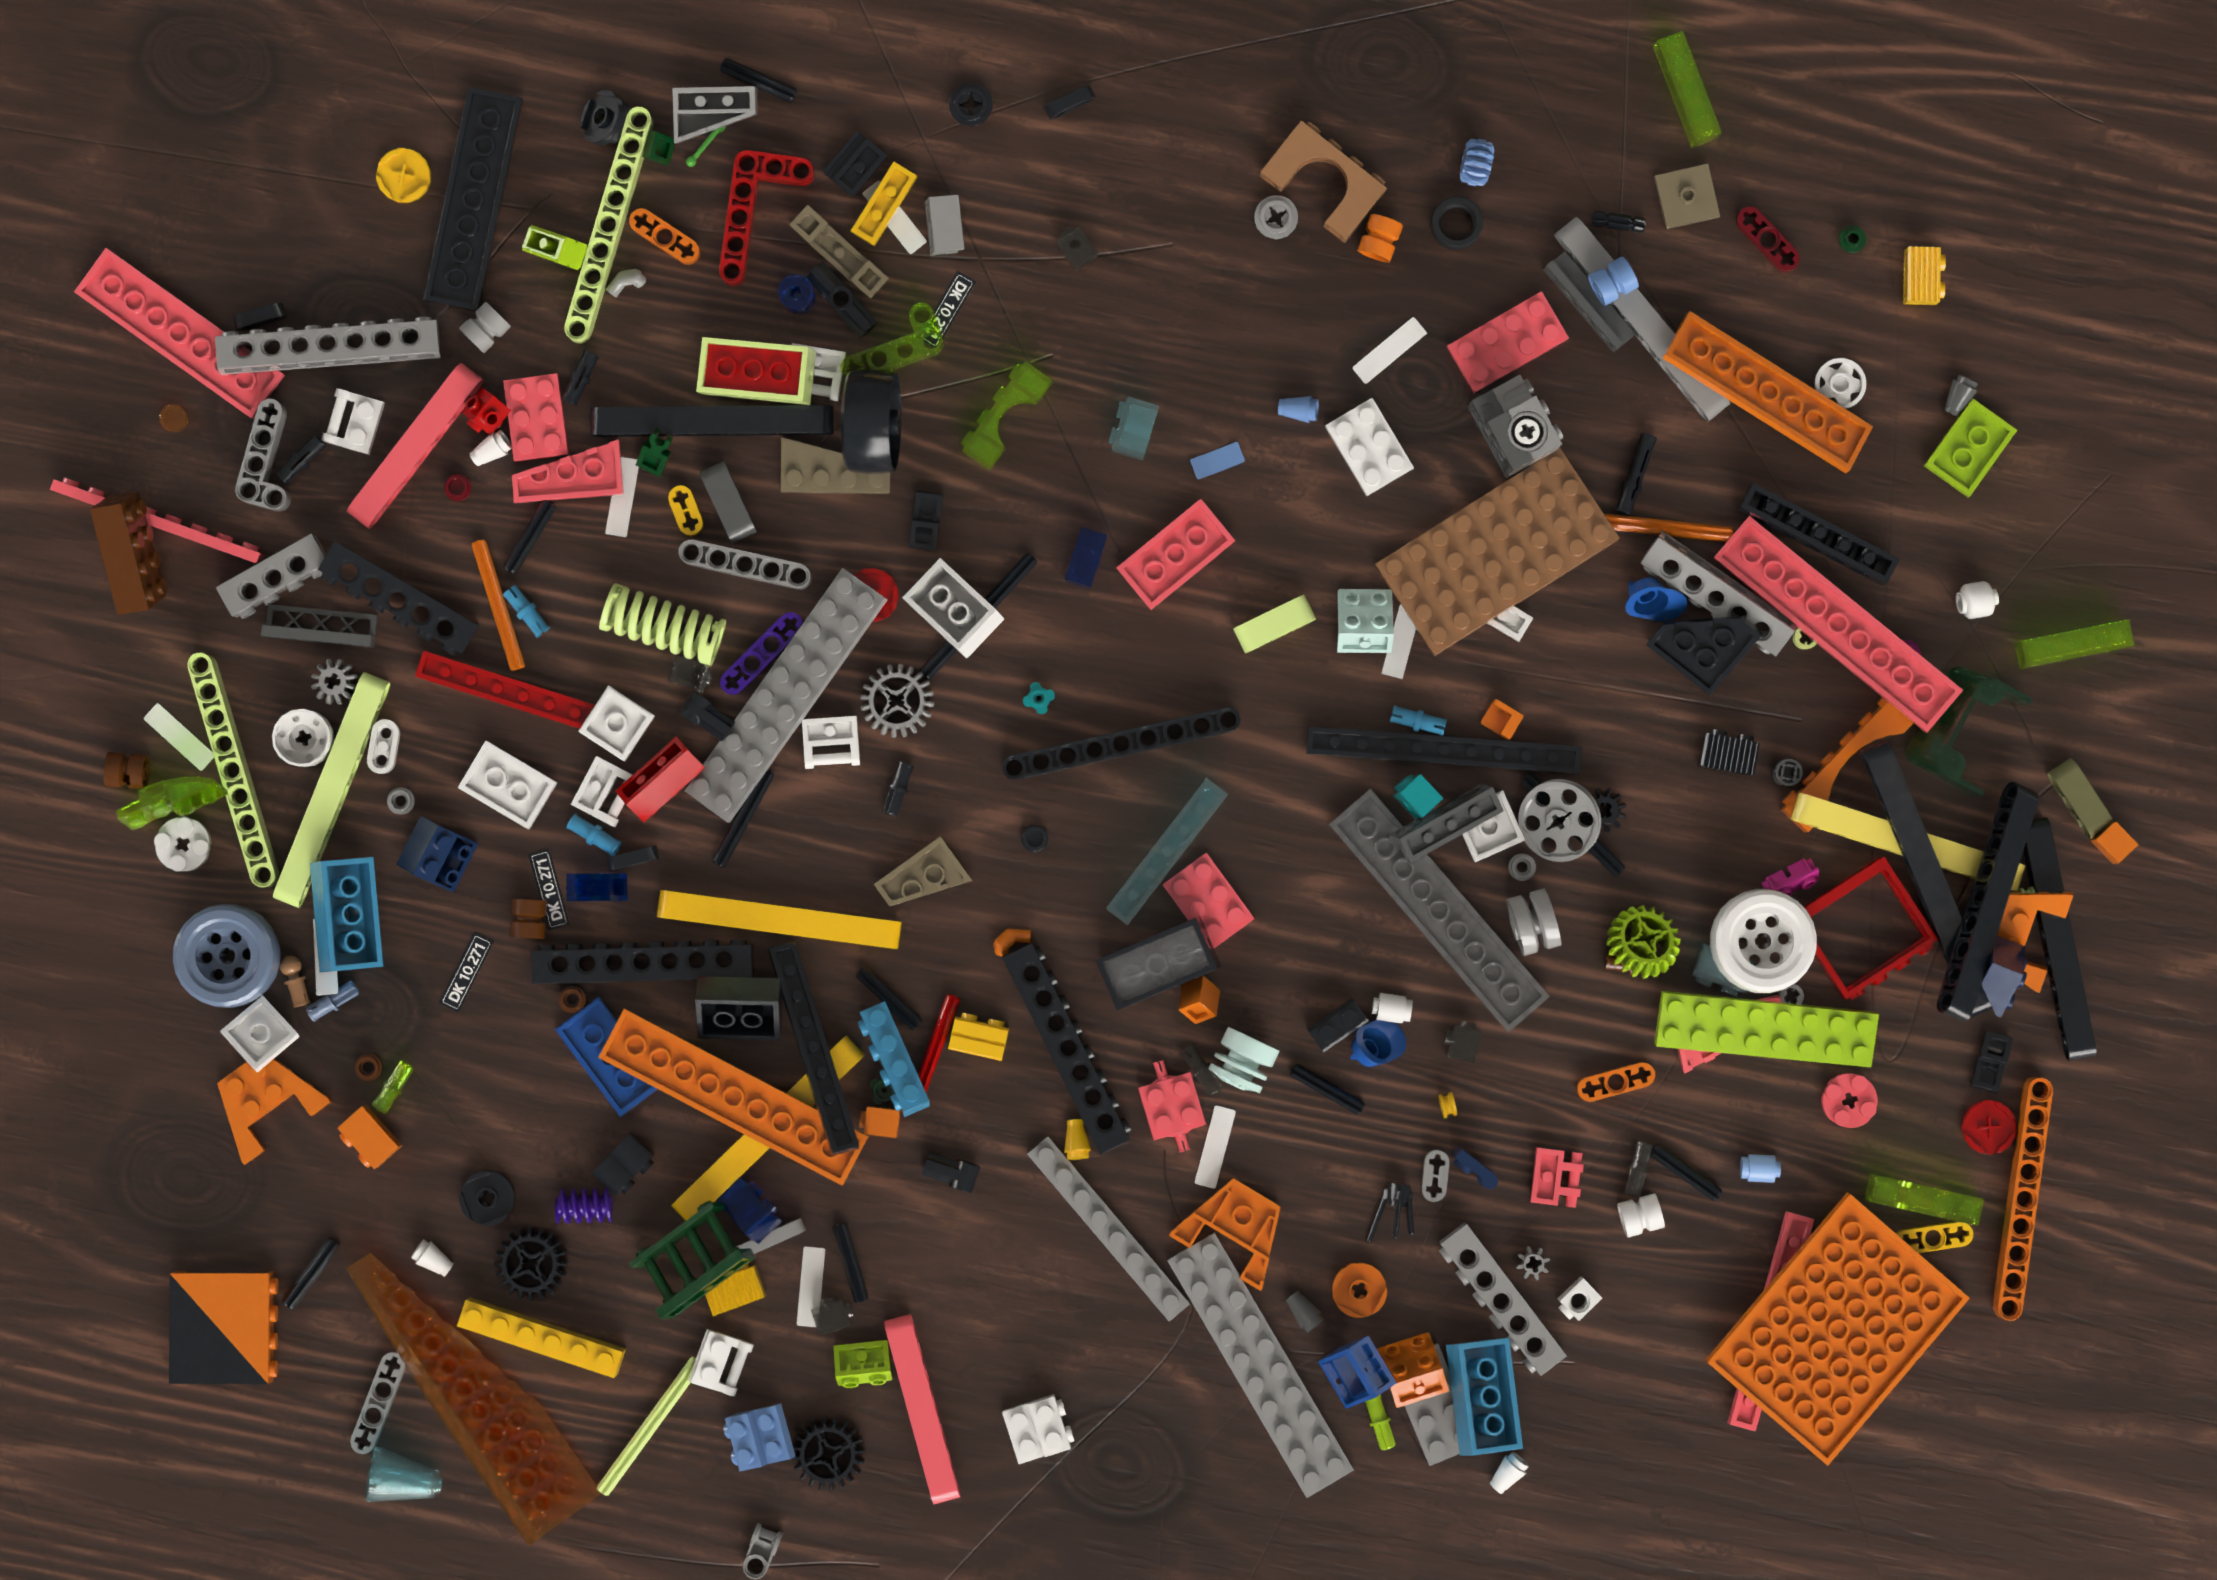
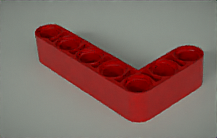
M743 150L737 154L734 160L719 265V274L727 285L738 286L746 277L759 181L801 187L810 185L814 180L815 171L811 162L807 159L751 150ZM753 159L755 165L753 169L745 171L741 169L742 161ZM773 162L782 165L781 171L775 175L768 172V166ZM805 166L809 169V173L805 178H797L794 173L798 167ZM743 185L751 188L750 195L745 198L737 196V190ZM739 212L747 214V220L742 225H737L733 222L735 214ZM732 240H742L743 248L738 252L731 251L729 245ZM730 266H736L740 270L739 275L734 279H729L725 276V272Z

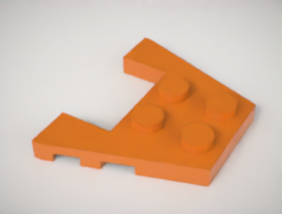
M2010 892L1997 935L2025 946L2037 910L2066 918L2073 898V892ZM2027 961L2024 969L2027 977L2024 984L2035 992L2040 993L2047 974V967Z
M275 1058L259 1072H256L248 1062H245L217 1083L237 1149L244 1165L266 1150L250 1126L295 1094L310 1116L315 1115L333 1102L331 1098L322 1094L313 1085L304 1081Z
M1232 1178L1169 1233V1236L1191 1248L1204 1224L1210 1226L1253 1252L1239 1278L1261 1291L1281 1206Z

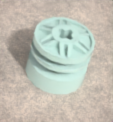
M1228 1027L1221 1040V1044L1229 1049L1230 1052L1228 1055L1215 1053L1214 1057L1225 1063L1223 1067L1211 1063L1208 1069L1226 1083L1244 1091L1260 1093L1263 1087L1252 1082L1255 1076L1266 1081L1267 1076L1259 1071L1258 1067L1259 1065L1272 1067L1279 1054V1050Z

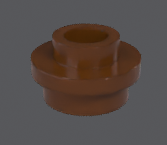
M578 986L565 987L559 994V1005L568 1013L579 1012L586 1004L585 992ZM571 994H575L578 998L577 1003L574 1005L568 1002V997Z
M364 1054L356 1060L354 1068L356 1075L360 1079L372 1081L380 1076L383 1066L381 1060L376 1055ZM367 1062H371L374 1066L373 1071L370 1073L364 1068Z

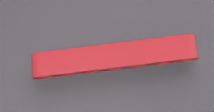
M463 363L457 365L349 505L347 513L368 529L373 527L459 416L468 399L476 394L484 380Z
M908 1314L884 1321L887 1338L933 1504H938L960 1498L958 1483L912 1316Z

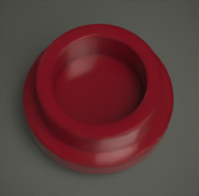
M451 475L444 483V492L453 501H463L471 494V482L464 475Z

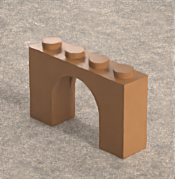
M1300 121L1261 170L1260 177L1281 193L1296 173L1305 165L1312 162H1326L1335 166L1345 179L1346 195L1326 220L1324 227L1342 242L1346 243L1387 190L1384 186L1385 181L1377 174L1372 173L1370 175L1362 169L1363 163L1354 156L1348 158L1341 152L1342 147L1332 139L1327 141L1320 136L1321 131L1310 122L1305 124L1303 121Z

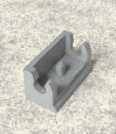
M959 195L928 197L925 201L930 256L953 254L964 250Z

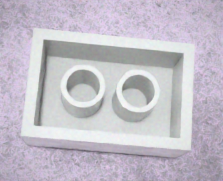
M941 558L902 597L966 659L1004 620L992 605Z

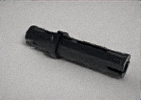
M1647 433L1640 434L1625 481L1621 483L1622 491L1615 507L1616 512L1628 516L1632 515L1638 493H1641L1643 489L1641 484L1657 437Z

